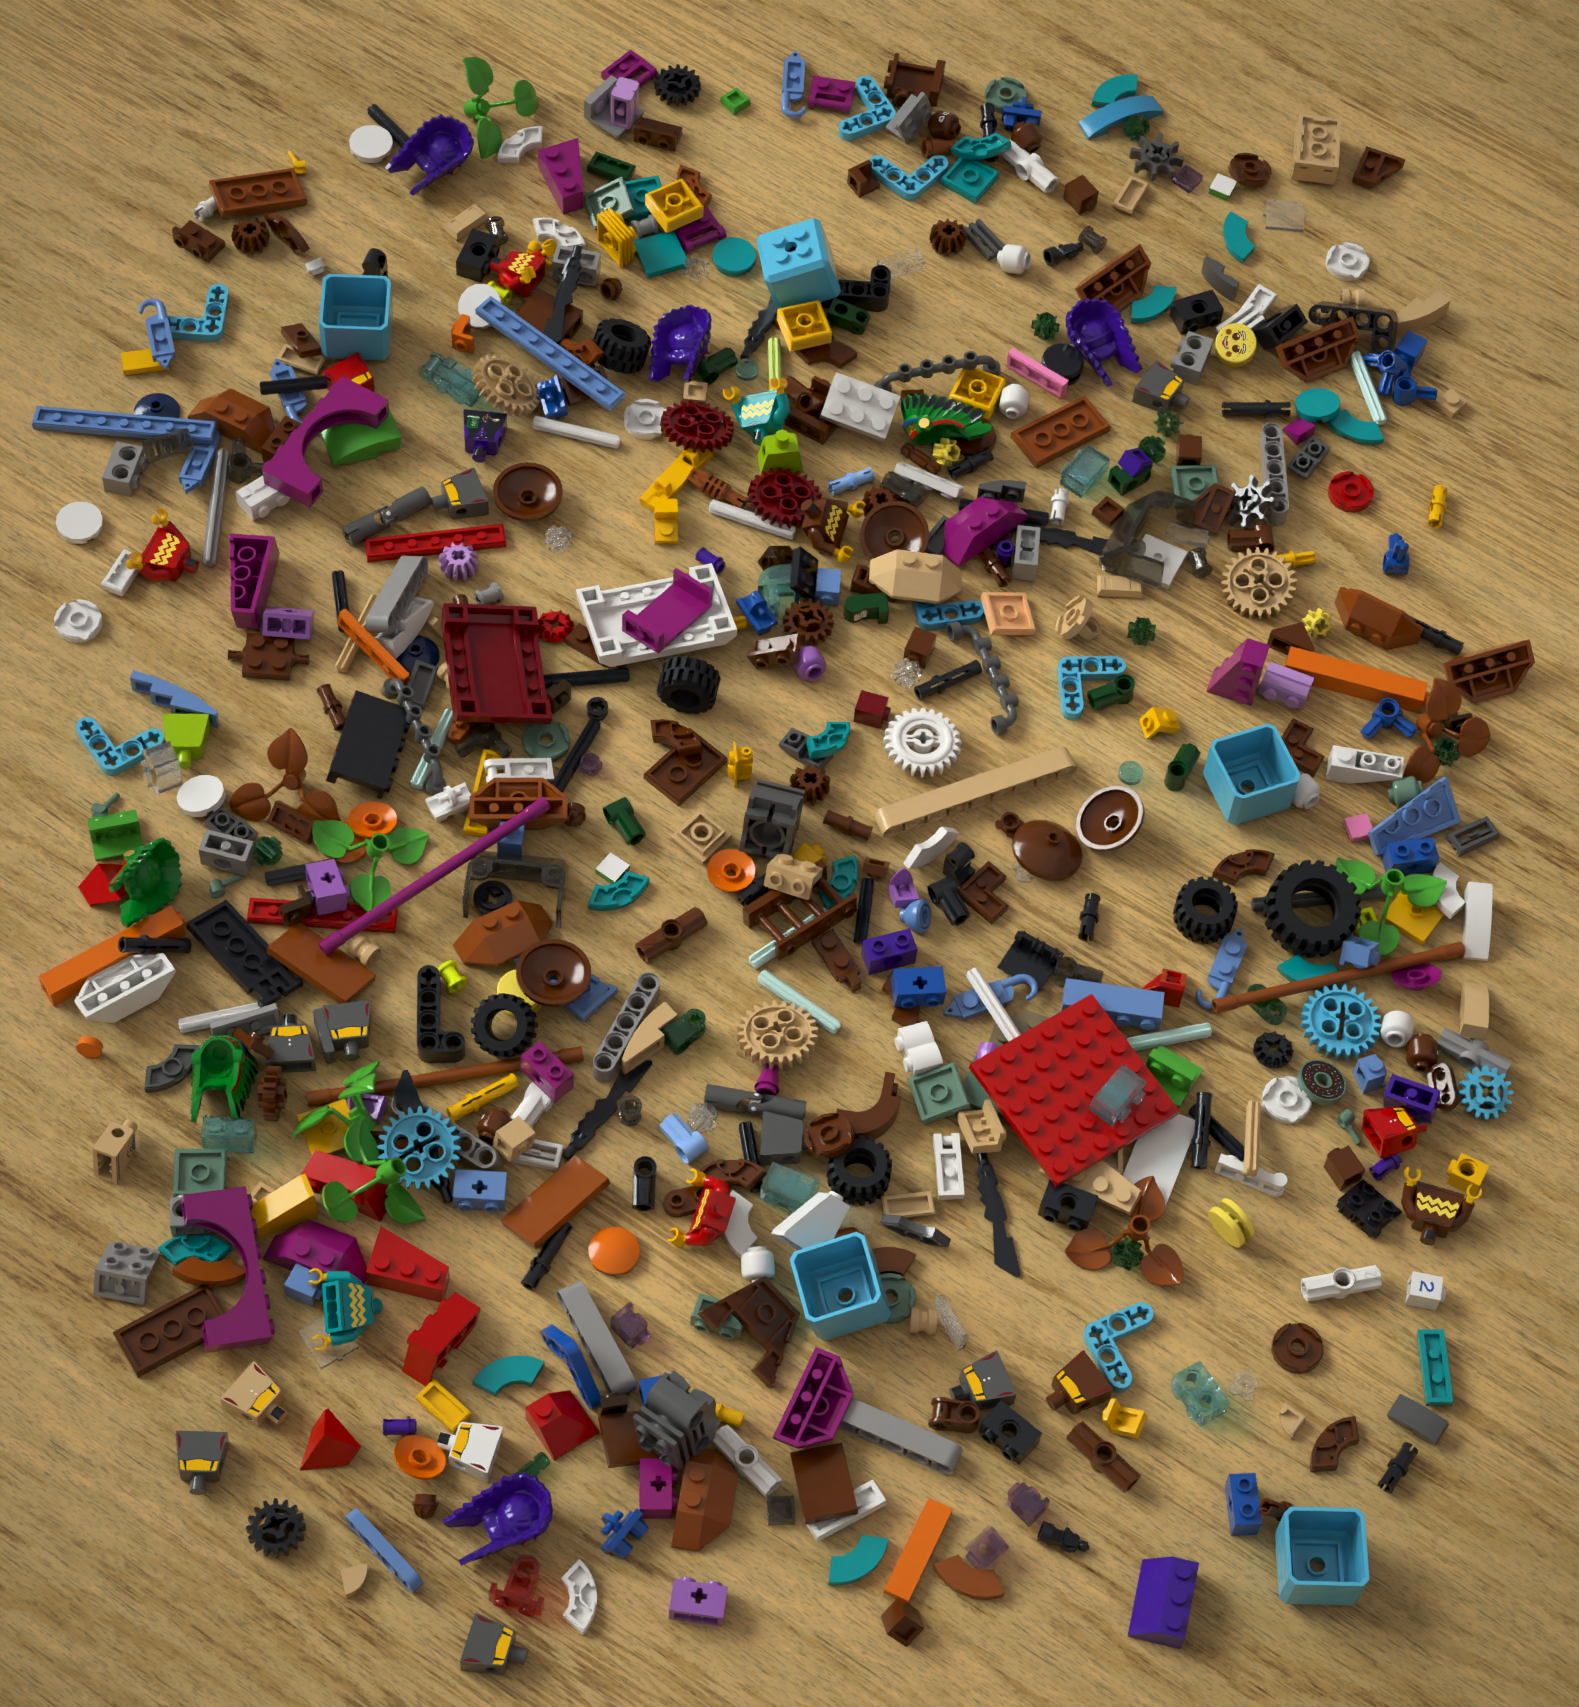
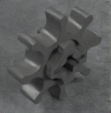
M1162 133L1158 134L1156 142H1149L1145 136H1140L1139 147L1142 149L1132 147L1130 150L1129 158L1140 160L1135 163L1134 172L1139 173L1141 170L1150 171V181L1152 182L1155 181L1157 173H1165L1169 179H1173L1175 169L1171 166H1183L1184 157L1174 155V153L1178 152L1179 142H1174L1172 145L1163 143Z
M1250 475L1248 485L1242 489L1236 483L1231 484L1236 495L1229 508L1233 509V511L1225 517V520L1231 526H1234L1240 519H1243L1241 526L1244 529H1251V522L1256 518H1260L1264 524L1269 522L1264 515L1265 509L1270 506L1277 507L1279 505L1274 497L1266 498L1267 494L1274 490V486L1269 481H1266L1261 487L1257 488L1258 480L1253 475Z

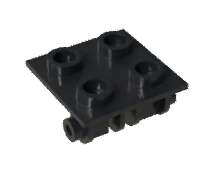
M1018 930L1014 937L1015 941L997 968L1011 976L1018 974L1030 975L1036 980L1038 990L1041 991L1064 953L1059 951L1058 948H1053L1046 944L1045 941L1042 942L1039 938L1027 934L1026 931Z
M1364 1179L1340 1197L1336 1205L1339 1213L1343 1214L1347 1219L1351 1218V1223L1359 1218L1360 1220L1356 1227L1359 1228L1364 1223L1361 1230L1369 1238L1373 1237L1374 1239L1381 1234V1230L1402 1213L1392 1201L1385 1198Z

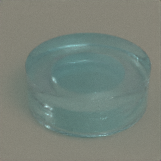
M749 358L740 360L736 365L737 377L743 381L754 380L758 376L759 367L757 362Z
M1126 761L1121 764L1118 777L1126 785H1136L1141 781L1143 769L1135 761Z

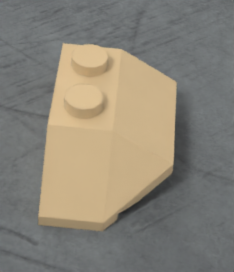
M897 549L870 560L869 582L875 584L891 598L939 604L961 593L962 571L943 555Z

